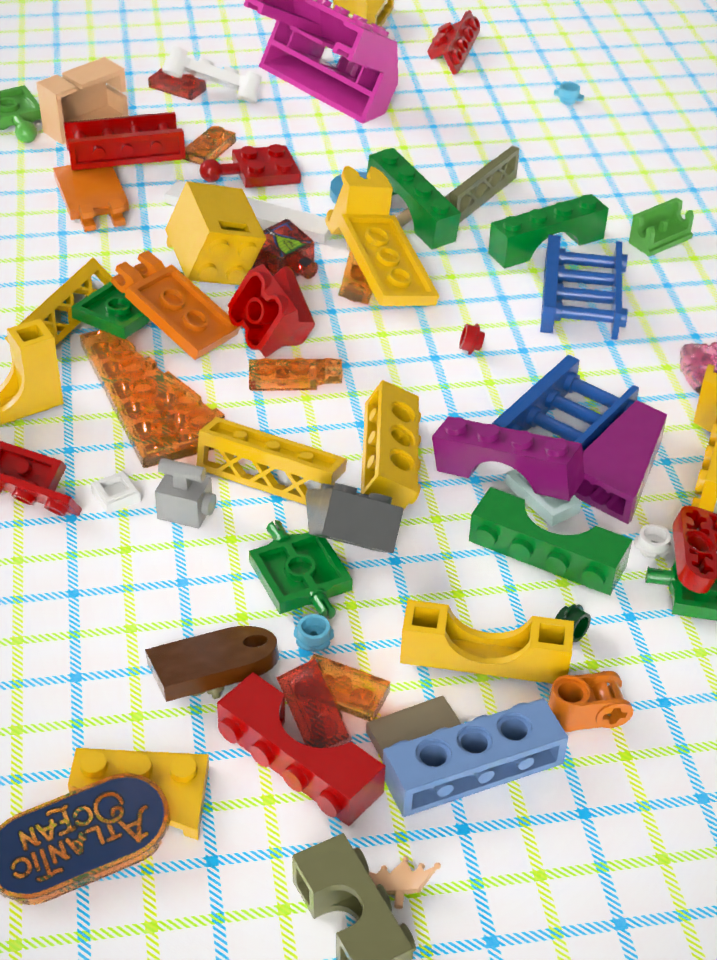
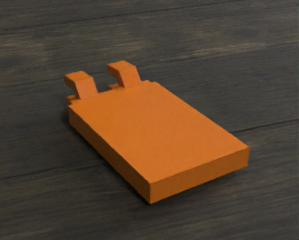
M71 165L53 168L54 178L71 220L80 219L84 232L96 230L93 217L109 214L114 227L126 225L122 212L129 211V203L113 166L71 170Z
M147 250L139 254L137 259L141 263L134 267L126 261L116 266L115 271L118 275L112 277L111 283L121 293H125V297L194 360L237 336L241 327L234 326L229 319V315L172 264L165 268L163 262Z

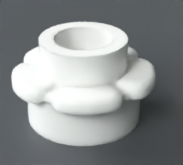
M649 524L644 526L640 530V534L634 539L635 547L640 549L641 554L649 559L665 557L672 550L670 546L672 543L670 532L661 525Z

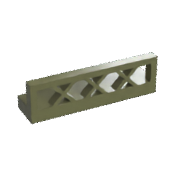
M512 145L445 196L461 212L459 223L516 179L519 147Z

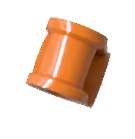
M602 671L583 675H563L553 682L548 705L565 732L602 727L615 728L625 724L633 716V707L629 701L624 699L621 692L622 680L618 673L614 671Z

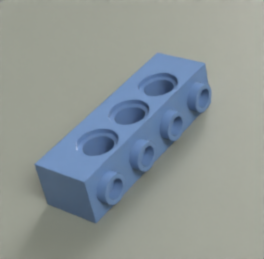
M544 698L529 703L522 702L510 709L492 715H481L470 722L451 728H440L432 734L410 741H399L391 747L383 749V764L386 766L385 783L404 818L562 765L569 737Z

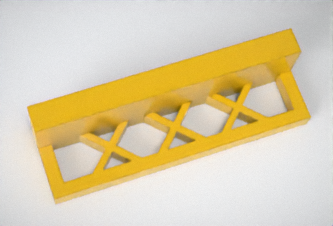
M92 257L20 324L41 318L54 336L56 346L81 322L72 318L71 306L75 305L73 293L82 294L87 297L98 290L92 288L91 276L93 274L104 285L111 281L112 276ZM55 310L67 312L69 324L56 323ZM7 335L4 339L9 343Z
M215 417L199 430L196 466L206 468L207 473L306 505V492L308 489L304 482L312 480L321 484L334 485L346 471L347 458L219 417ZM209 447L219 450L226 462L221 465L209 461ZM242 458L252 461L259 473L255 475L246 473L238 461ZM275 469L284 471L292 483L288 486L279 484L271 471Z

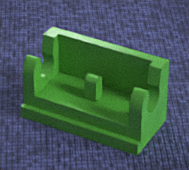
M676 197L634 214L629 244L650 257L692 239L693 210L687 211L685 219H683L681 216L682 200Z

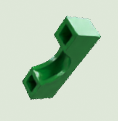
M392 147L369 154L367 174L370 167H375L388 178L393 187L392 196L398 194L410 210L414 224V233L431 250L456 242L461 212L395 148Z
M585 194L575 199L557 202L554 205L533 209L523 214L508 216L502 220L491 222L488 254L505 269L530 261L535 250L548 238V235L564 232L579 246L604 239L609 208L593 194Z
M490 487L471 514L468 541L611 596L627 567L633 539L598 526L574 535L549 532L536 525L529 518L525 509V499Z

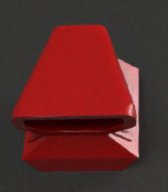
M264 264L249 270L227 305L229 307L228 315L231 323L234 326L243 327L245 330L247 346L253 350H260L265 358L282 346L301 345L315 326L314 319L290 266L281 268L274 276L271 275Z

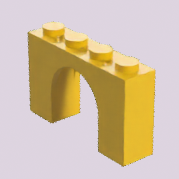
M41 318L7 328L12 365L7 378L0 385V425L14 422L17 419L64 404L54 336Z

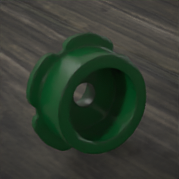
M580 604L563 607L555 618L574 621V643L582 639L591 622L590 614L585 612Z

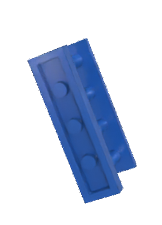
M548 235L540 332L553 334L554 321H561V318L611 323V339L617 340L619 328L626 327L628 308H622V273L626 272L628 254H622V242L616 241L614 256L566 252V248H560L561 236ZM564 264L611 268L612 273L565 269ZM563 281L612 286V292L564 287ZM562 300L611 304V310L565 306Z
M567 355L494 420L492 424L519 431H528L531 427L539 426L565 440L582 443V451H584L637 400L639 387L632 385L619 398L581 380L580 375H578L580 360ZM576 392L608 407V409L601 415L565 398L568 393ZM558 409L591 426L583 433L546 415L549 410Z

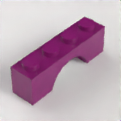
M450 416L432 435L435 463L438 472L469 478L480 463L489 461L500 462L521 473L530 483L536 494L567 501L571 500L585 479L582 443Z

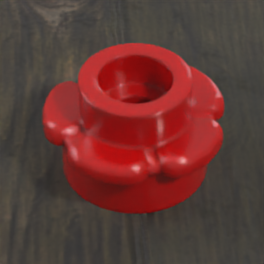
M466 323L461 333L459 349L468 351V355H471L474 350L480 351L484 342L485 332L480 331L478 323L475 325Z

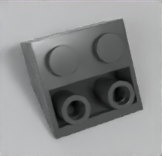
M322 483L320 489H307L306 507L309 534L377 552L394 553L404 508L391 505V497L376 493H370L369 495L356 493L357 488L339 483H334V485Z

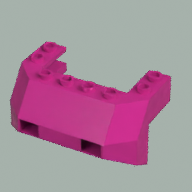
M245 0L243 6L276 20L258 67L362 124L386 113L399 83L397 41L388 36L389 32L386 31L387 29L374 23L370 25L367 23V19L353 14L351 18L348 16L349 10L335 5L333 9L331 8L332 2L329 0ZM325 47L333 49L332 52L341 55L336 66L321 59Z

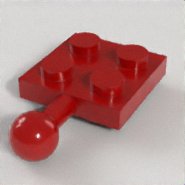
M272 144L268 147L255 148L253 146H244L241 149H232L233 163L220 164L214 159H207L201 163L199 168L200 176L207 182H215L222 175L239 174L245 188L300 184L301 172L286 145L282 146L280 144Z

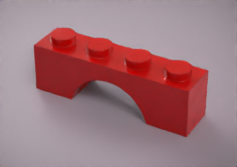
M252 672L217 702L218 730L228 742L232 744L237 743L247 750L260 766L269 767L282 776L291 789L296 792L302 791L314 800L327 816L337 817L347 826H350L384 793L386 766L352 741L336 747L317 748L304 745L293 739L283 728L285 723V694L256 673Z

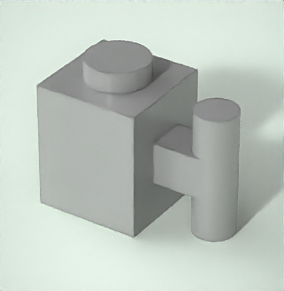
M161 458L158 464V472L165 475L155 490L157 519L199 529L206 516L212 515L216 506V494L212 493L211 477L206 476V468Z

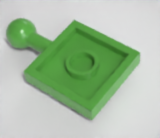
M25 85L0 90V130H5L9 126L15 125V135L19 141L23 143L33 142L37 137V128L33 123L35 120L41 119L39 103Z

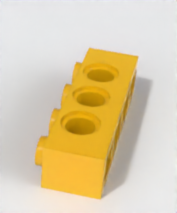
M385 380L379 383L365 402L360 493L367 495L376 493L392 498L391 505L405 509L408 504H413L417 500L421 490V485L418 483V471L421 466V460L418 459V448L421 442V436L419 435V422L421 420L419 396Z

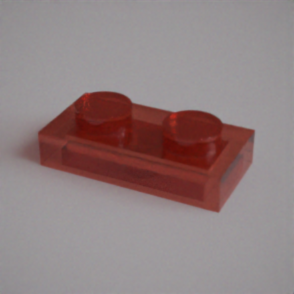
M160 68L156 73L148 77L149 88L190 101L206 91V81L196 78L192 74H183L182 78H176L164 73L162 68Z
M313 659L276 677L282 692L285 694V699L305 745L317 748H330L353 740L318 660Z

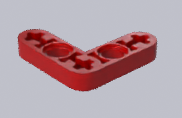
M688 505L681 508L672 525L677 576L682 585L687 589L702 594L707 593L717 579V514Z

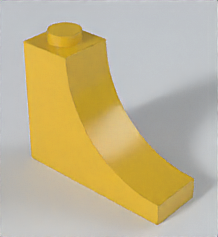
M333 0V9L335 5L349 10L351 15L356 14L367 19L368 24L374 23L382 27L394 8V0Z

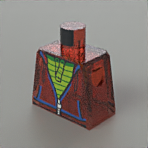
M288 219L263 230L267 239L251 269L264 264L271 275L274 276L281 268L290 266L296 277L301 275L306 279H311L315 276L318 264L314 262V242L309 236Z

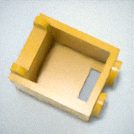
M186 181L165 228L168 236L166 241L167 247L173 248L184 275L190 281L240 285L248 271L251 270L267 239L243 189Z

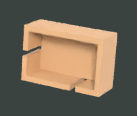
M106 57L62 72V77L54 75L36 82L43 132L62 145L66 143L64 122L129 116L127 96L123 94L126 91L125 70Z

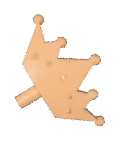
M404 856L402 862L390 873L387 871V866L382 865L381 870L377 874L369 872V876L375 886L381 884L388 895H395L394 908L402 909L404 894L421 892L435 871L441 868L439 862H436L433 867L425 871L424 863H419L418 868L412 871L408 864L409 858Z

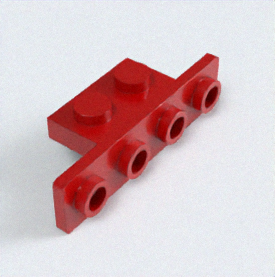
M468 10L459 22L454 24L448 22L440 26L427 50L430 59L432 60L443 55L452 74L459 73L480 33L478 18L473 16L471 10Z
M0 441V494L2 490L12 493L11 496L14 499L27 505H33L34 501L44 504L45 509L59 516H65L66 512L79 516L82 508L72 497L55 491L67 467L63 461Z

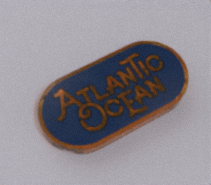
M132 773L116 774L10 817L0 825V895L10 900H16L18 904L37 905L146 860L163 843L162 838L165 836L166 830L168 831L171 821L168 802L163 791L155 782L147 777Z

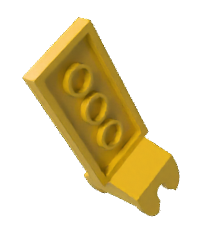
M349 165L345 166L341 174L343 185L334 209H330L327 212L325 218L331 235L344 236L379 306H436L440 297L396 216L389 215L393 187L388 178L379 169L370 167L367 179H364L355 169Z
M712 364L707 366L693 421L711 434L695 487V494L700 495L701 498L693 497L691 506L714 512L717 501V373H714L715 365Z

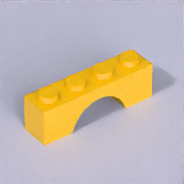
M408 599L402 628L400 663L553 684L554 680L558 677L568 675L572 656L574 621L531 616L524 625L515 630L489 633L463 624L453 614L450 606L447 604Z

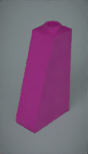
M636 400L583 451L585 479L574 495L579 500L629 524L633 519L661 445L668 414Z

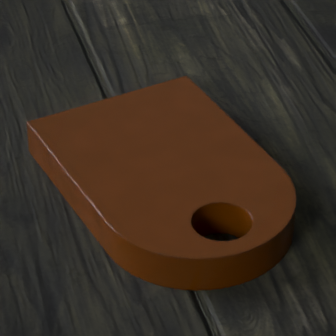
M256 626L224 628L145 649L147 664L166 702L242 682L252 672L261 676L271 670L279 660L276 636L271 631Z

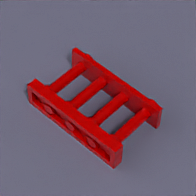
M175 112L64 122L71 170L186 159L184 131L182 128H177Z

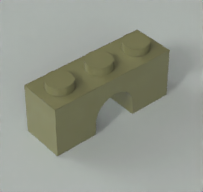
M344 833L292 855V881L313 919L332 911H343L357 919L356 923L336 933V960L413 959L416 944L410 929L405 923L398 924L391 912L392 905L385 888L381 884L375 886L369 876V867L363 852L358 847L353 849Z

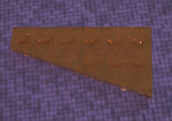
M103 330L79 335L81 347L143 469L158 465L161 458L177 460L196 455L199 430L215 417L225 419L224 413L217 408L210 409L202 402V396L169 371L164 373L157 368V362L150 356L144 358L136 351V346L128 339H122Z

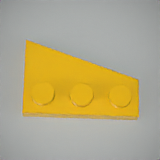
M76 748L68 780L69 795L73 796L117 778L140 779L150 784L162 799L164 807L162 825L164 823L183 830L184 836L199 841L209 771V754ZM107 792L100 795L94 804L98 805L99 801L106 796L116 797L121 805L124 802L117 793ZM145 805L141 807L138 814L142 816L143 811L147 809L148 806ZM115 806L112 808V810L121 811L123 810V808L121 806Z

